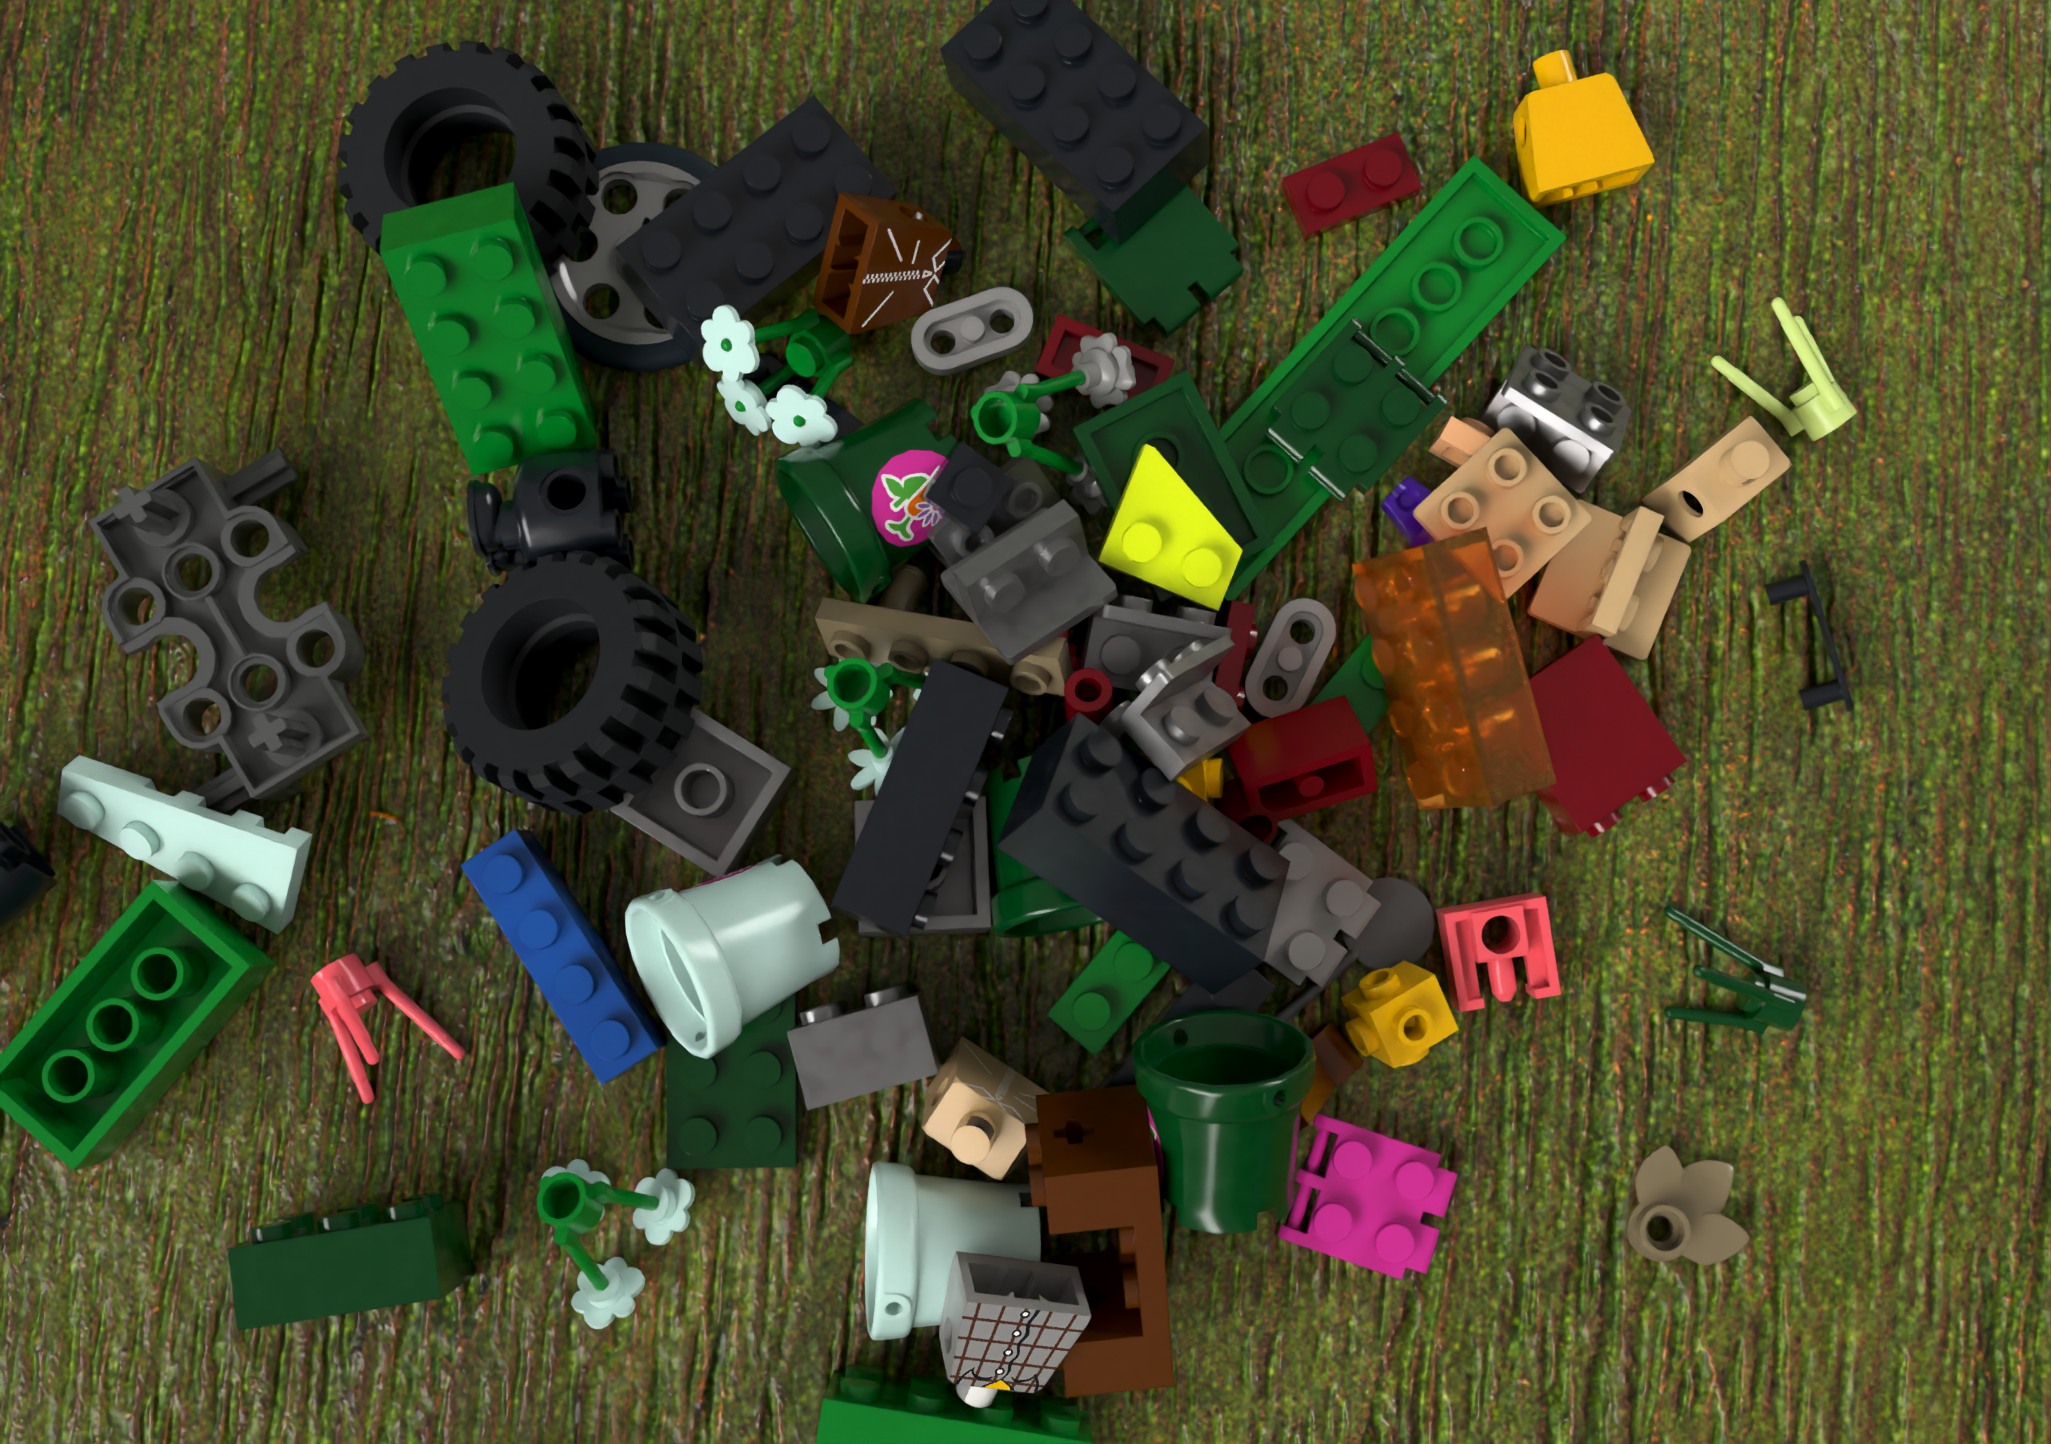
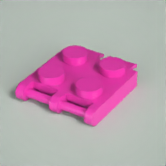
M1317 1113L1312 1125L1318 1127L1306 1168H1298L1295 1181L1300 1183L1293 1209L1288 1224L1281 1223L1277 1237L1401 1280L1405 1268L1427 1274L1440 1230L1420 1222L1423 1211L1445 1217L1458 1174L1438 1167L1441 1155L1437 1152ZM1330 1132L1336 1133L1324 1175L1317 1174ZM1315 1188L1319 1191L1307 1229L1304 1231L1300 1229L1312 1189Z

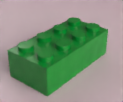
M514 182L384 214L380 243L381 257L472 475L475 476L518 465L527 456L536 453L577 450L597 445L595 405Z
M152 880L0 1054V1108L72 1171L106 1162L277 963L193 890L183 885L180 881Z
M849 1364L846 1366L845 1372L833 1371L822 1400L815 1444H1093L1089 1412L1078 1410L1079 1404L1074 1400L1047 1395L1041 1396L1039 1404L1013 1400V1391L998 1390L990 1406L978 1408L965 1403L959 1397L956 1390L949 1389V1381L946 1379L920 1374L912 1375L910 1383L885 1379L884 1370L863 1364Z

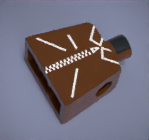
M849 192L839 193L812 305L848 334L861 333L923 315L933 305L940 277L956 274L961 269L963 263L962 247L955 238L951 237L950 230L915 204Z

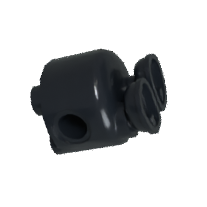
M601 447L536 453L527 456L517 467L512 500L508 501L502 500L501 492L492 483L480 482L479 480H470L468 482L467 512L472 544L477 555L480 558H485L487 568L493 576H499L503 571L516 568L524 563H529L531 567L537 565L538 557L562 552L566 559L567 553L576 550L594 552L599 557L608 556L629 570H634L635 552L633 540L630 533L623 532L622 513L632 512V490L628 475H620L619 460L615 449Z

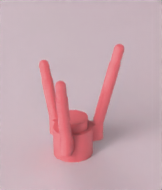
M352 953L330 963L317 972L310 980L321 997L318 1003L331 1023L353 1082L356 1084L361 1100L366 1104L374 1101V1093L354 1040L370 1065H375L379 1062V1054L359 1016L378 1002L373 993L376 989L380 990L454 1058L463 1059L466 1055L465 1049L445 1029L387 977L378 961L364 967L357 954Z

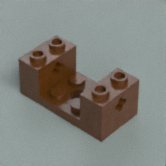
M1136 1085L1035 1095L1038 1122L1025 1124L1032 1206H1047L1050 1235L1115 1228L1117 1250L1052 1257L1053 1264L1078 1267L1091 1313L1088 1325L1056 1368V1370L1064 1369L1066 1397L1174 1386L1158 1165L1152 1133L1150 1132L1146 1099L1139 1093Z

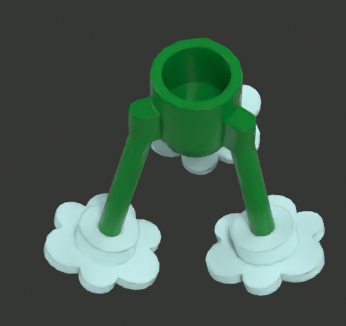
M727 304L718 306L714 310L713 319L705 320L701 326L702 335L707 341L703 348V357L711 370L723 371L722 380L717 383V388L725 398V407L731 417L739 424H745L747 429L757 436L772 427L776 437L788 444L799 442L801 446L816 449L821 445V442L831 441L835 437L838 428L835 420L825 413L827 405L823 399L838 376L853 365V360L849 356L852 348L849 334L825 314L818 316L817 312L812 308H809L794 319L754 330L752 324L747 320L740 321L737 311L732 306ZM793 334L786 348L788 362L758 385L747 379L742 381L744 373L754 372L759 366L760 358L755 346L756 344ZM795 374L803 377L821 376L809 394H806L795 385L788 384L778 391L776 398H772L769 402L765 398Z
M581 1159L571 1161L567 1169L559 1166L549 1168L544 1172L539 1182L540 1191L537 1195L536 1207L539 1216L546 1223L555 1227L554 1242L565 1248L582 1270L577 1279V1285L580 1290L574 1294L571 1300L572 1307L576 1312L583 1314L585 1322L591 1328L602 1329L608 1326L615 1316L624 1318L634 1311L635 1301L633 1298L643 1290L645 1278L639 1269L634 1267L628 1268L627 1263L621 1257L609 1259L604 1266L596 1264L580 1243L579 1235L591 1230L603 1219L605 1214L603 1205L611 1202L637 1208L633 1214V1224L635 1227L645 1230L646 1238L651 1244L665 1245L672 1238L674 1231L682 1232L688 1227L690 1215L687 1209L694 1201L695 1188L690 1181L678 1179L677 1173L667 1168L659 1171L656 1178L646 1177L638 1183L635 1192L611 1187V1181L607 1175L599 1171L590 1172L589 1164Z

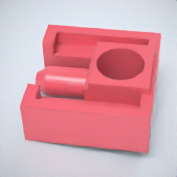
M1537 892L1436 909L1451 1006L1456 1010L1464 1012L1485 1008L1484 998L1480 995L1475 962L1478 964L1487 962L1491 992L1500 1002L1512 1000L1517 991L1512 958L1519 956L1524 958L1527 983H1525L1526 993L1535 999L1561 995L1546 896ZM1503 915L1508 924L1505 938L1497 945L1485 946L1482 941V930L1485 923L1495 916Z

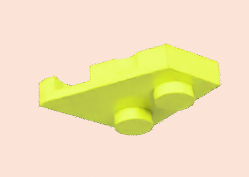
M1145 444L1141 447L1095 562L1209 610L1219 611L1243 550L1157 449Z

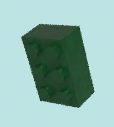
M442 1191L428 1192L402 1198V1203L383 1207L384 1212L378 1211L377 1201L365 1202L338 1208L337 1213L317 1217V1222H314L313 1212H302L272 1219V1223L250 1228L251 1239L227 1249L237 1331L443 1298L474 1276L464 1199L443 1202Z

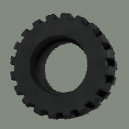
M474 41L461 42L460 50L454 51L447 42L429 46L426 48L427 55L416 59L411 53L396 61L394 65L397 70L386 79H383L379 74L367 86L371 95L362 105L356 102L347 121L353 128L350 135L342 134L340 137L337 157L347 165V167L339 168L337 171L338 190L347 199L344 210L351 224L363 234V240L381 256L380 243L383 215L426 204V190L431 173L440 158L451 147L476 134L488 132L507 133L515 136L516 152L512 170L505 184L514 182L548 278L554 275L557 269L552 264L563 253L571 258L582 243L576 236L579 227L588 228L591 225L596 208L587 196L598 193L599 172L592 164L596 153L591 138L582 128L583 123L549 78L533 63L526 64L518 53L504 47L494 48L491 52L484 42Z
M579 550L567 553L566 559L562 552L538 557L536 566L531 567L529 563L521 564L507 573L509 580L502 585L498 583L492 584L480 596L484 602L475 613L468 611L459 627L464 630L458 644L451 643L446 658L447 664L451 666L450 674L447 677H442V700L449 704V708L443 710L448 735L454 737V748L462 761L472 766L474 773L486 781L551 812L560 810L568 815H578L593 811V807L603 811L624 802V793L628 792L635 796L653 783L650 776L658 768L667 770L678 756L673 750L681 737L688 739L695 720L690 717L693 705H700L703 682L696 679V673L703 671L701 647L693 643L696 641V631L689 618L679 611V605L608 556L599 557L594 552ZM600 641L598 667L587 692L568 714L548 725L547 709L549 698L560 673L579 652Z

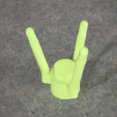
M1776 297L1772 300L1771 306L1811 378V381L1789 396L1795 407L1792 410L1788 409L1721 356H1714L1711 359V365L1779 419L1791 437L1804 429L1811 440L1816 441L1853 417L1857 410L1835 381L1801 316H1792L1785 301L1780 297Z

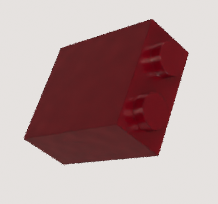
M1598 633L1580 641L1479 710L1565 836L1581 834L1586 831L1590 838H1593L1608 830L1623 818V815L1618 810L1619 807L1637 795L1642 802H1646L1659 795L1675 783V779L1670 773L1687 762Z

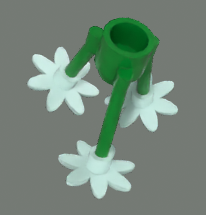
M861 658L839 659V663L836 666L829 665L826 668L820 667L815 669V677L821 684L827 687V691L814 698L811 707L815 710H827L836 707L833 725L836 731L844 730L849 723L850 726L860 733L870 748L869 750H854L848 754L851 762L860 767H865L852 779L851 787L853 789L861 790L875 783L874 788L877 796L905 730V727L902 728L889 742L881 729L873 728L876 725V715L885 708L889 699L893 696L890 686L898 684L916 688L913 698L917 700L929 672H925L926 676L899 670L891 663L886 662L881 665Z

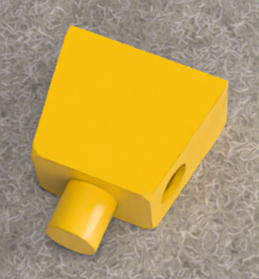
M1568 50L1551 52L1534 61L1533 68L1540 90L1533 91L1524 96L1514 112L1513 118L1522 198L1535 209L1637 183L1655 161L1615 77L1610 73H1602L1577 79Z

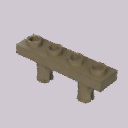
M909 564L902 565L892 573V582L883 591L877 606L823 597L815 615L816 623L829 655L836 656L841 660L861 658L877 664L887 662L899 670L918 674L929 672L934 659L937 658L1000 685L1014 687L1030 695L1049 693L1065 696V683L1074 673L1066 638L1056 637L1018 663L1010 665L974 622L916 613L928 586V581H925L926 575L921 569Z

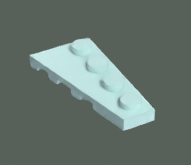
M81 755L77 756L62 769L57 813L67 818L75 826L89 830L123 849L131 857L149 863L178 879L189 889L207 895L234 910L242 918L256 922L277 935L293 920L312 839L311 833L293 827L285 834L264 828V818L240 809L233 816L206 808L205 797L184 790L175 796L158 792L153 781L149 778Z

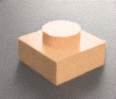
M1451 416L1439 430L1428 452L1459 468L1496 433L1478 420L1464 417L1460 421Z

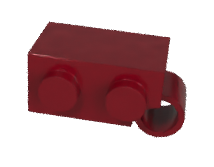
M1342 695L1251 724L1237 741L1224 748L1226 761L1234 779L1224 783L1222 798H1214V807L1267 844L1278 831V822L1378 791L1371 742L1346 696Z

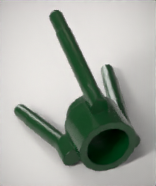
M1669 905L1664 908L1663 912L1666 917L1756 972V974L1749 972L1743 979L1703 965L1694 966L1692 972L1697 978L1736 992V1005L1739 1009L1744 1010V1012L1737 1013L1668 1006L1664 1009V1015L1667 1018L1741 1027L1758 1034H1763L1768 1025L1786 1032L1792 1030L1799 1021L1805 1007L1806 988L1804 984L1785 978L1783 967L1760 959L1674 906Z

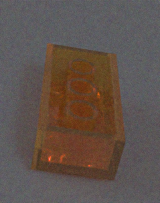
M1487 527L1421 543L1352 563L1351 566L1355 577V596L1365 613L1373 642L1372 657L1377 669L1382 674L1390 703V722L1395 732L1399 735L1407 764V783L1411 792L1416 797L1419 810L1493 806L1557 783Z

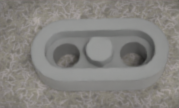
M996 287L924 313L916 321L912 329L911 344L914 357L918 364L929 373L947 376L1012 354L1020 350L1031 337L1033 331L1032 307L1026 297L1020 292L1008 287ZM1003 315L1009 317L1013 321L1014 326L1007 333H997L991 328V321L995 317ZM940 336H947L955 342V347L947 354H939L932 349L933 341Z
M1307 598L1296 599L1285 604L1274 616L1243 681L1245 703L1258 717L1263 719L1273 718L1298 710L1304 705L1336 637L1334 617L1322 603ZM1297 622L1307 624L1312 631L1311 641L1307 644L1295 642L1290 634L1292 624ZM1276 678L1283 683L1285 694L1281 700L1273 701L1265 696L1263 692L1265 680Z

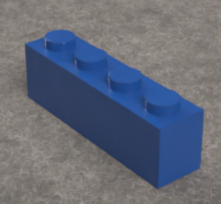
M514 829L460 865L601 1085L616 1080L666 1047V1037L532 831Z

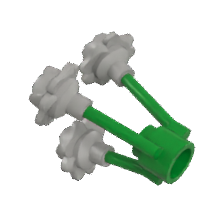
M1104 333L1099 338L1090 335L1081 338V351L1075 353L1072 357L1074 367L1071 373L1040 382L1036 374H1027L1021 379L1020 375L1015 371L1005 372L998 384L987 387L984 390L983 396L970 411L974 427L979 437L985 442L994 445H1006L1012 457H1027L1066 472V482L1073 487L1069 493V501L1074 505L1084 506L1087 512L1094 516L1100 515L1104 507H1108L1080 450H1078L1077 457L1070 459L1034 445L1032 440L1037 434L1046 432L1051 428L1052 421L1045 414L1054 408L1055 401L1050 394L1075 387L1082 395H1090L1092 405L1098 409L1108 404L1117 406L1128 400L1126 390L1132 389L1136 385L1135 369L1132 365L1130 349L1126 346H1118L1116 336L1113 333Z

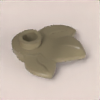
M1665 1144L1649 1153L1641 1161L1637 1169L1634 1181L1638 1202L1631 1208L1626 1220V1234L1635 1251L1643 1257L1657 1262L1670 1261L1682 1255L1701 1265L1719 1263L1739 1252L1750 1240V1236L1740 1225L1720 1214L1725 1207L1731 1190L1734 1167L1730 1163L1705 1159L1690 1162L1682 1167L1676 1153ZM1656 1216H1663L1667 1223L1666 1232L1662 1237L1652 1239L1648 1233L1649 1222Z

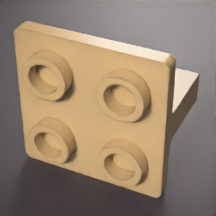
M1502 428L1413 510L1414 518L1495 604L1505 602L1592 521V516L1509 428Z
M1578 499L1577 501L1592 516V521L1546 563L1529 604L1528 614L1584 639L1598 633L1609 650L1635 661L1645 660L1650 653L1685 568L1691 548L1685 543L1658 532L1664 516L1640 506L1626 516L1621 517Z

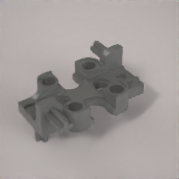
M280 447L231 476L194 457L141 490L129 485L122 487L117 491L122 501L88 521L120 575L107 587L102 597L101 608L105 623L118 645H122L126 654L136 655L149 650L150 647H153L158 641L167 636L182 635L187 637L196 647L199 663L194 678L186 686L172 691L156 703L159 708L158 713L168 730L179 743L192 749L225 753L233 766L232 768L191 792L205 797L206 808L226 815L253 799L281 803L289 801L303 792L297 781L298 778L341 752H346L352 748L351 746L369 736L350 703L344 688L345 684L349 683L359 674L365 657L362 640L350 619L336 612L332 604L325 601L306 610L297 619L289 622H276L264 613L259 601L260 588L265 578L273 571L284 568L299 556H305L310 553L298 532L289 522L257 507L260 503L300 480L294 463L287 458ZM267 528L269 543L266 549L260 555L251 557L248 546L252 535L258 530ZM205 556L212 566V578L203 589L188 591L181 580V571L185 563L191 558ZM153 595L156 602L154 615L147 623L140 624L138 608L145 598ZM331 636L335 645L334 654L326 665L317 667L312 658L315 644L321 638ZM262 665L270 666L276 672L278 687L274 695L268 700L256 702L248 695L246 680L255 668ZM216 703L221 711V722L212 734L207 735L202 727V716L210 705Z

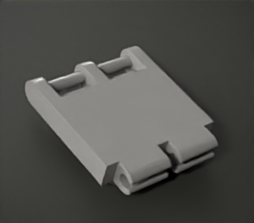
M1287 819L1278 822V829L1283 833L1272 847L1273 850L1288 859L1290 865L1264 962L1298 986H1300L1305 977H1308L1317 985L1323 987L1348 952L1347 949L1333 940L1337 932L1340 930L1348 937L1356 940L1381 906V903L1367 893V890L1374 881L1293 820Z

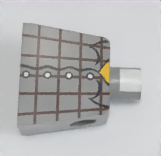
M956 1251L952 1261L939 1327V1339L947 1379L956 1385L957 1394L965 1403L973 1407L984 1408L993 1403L998 1390L1034 1393L1044 1387L1091 1318L1078 1267Z

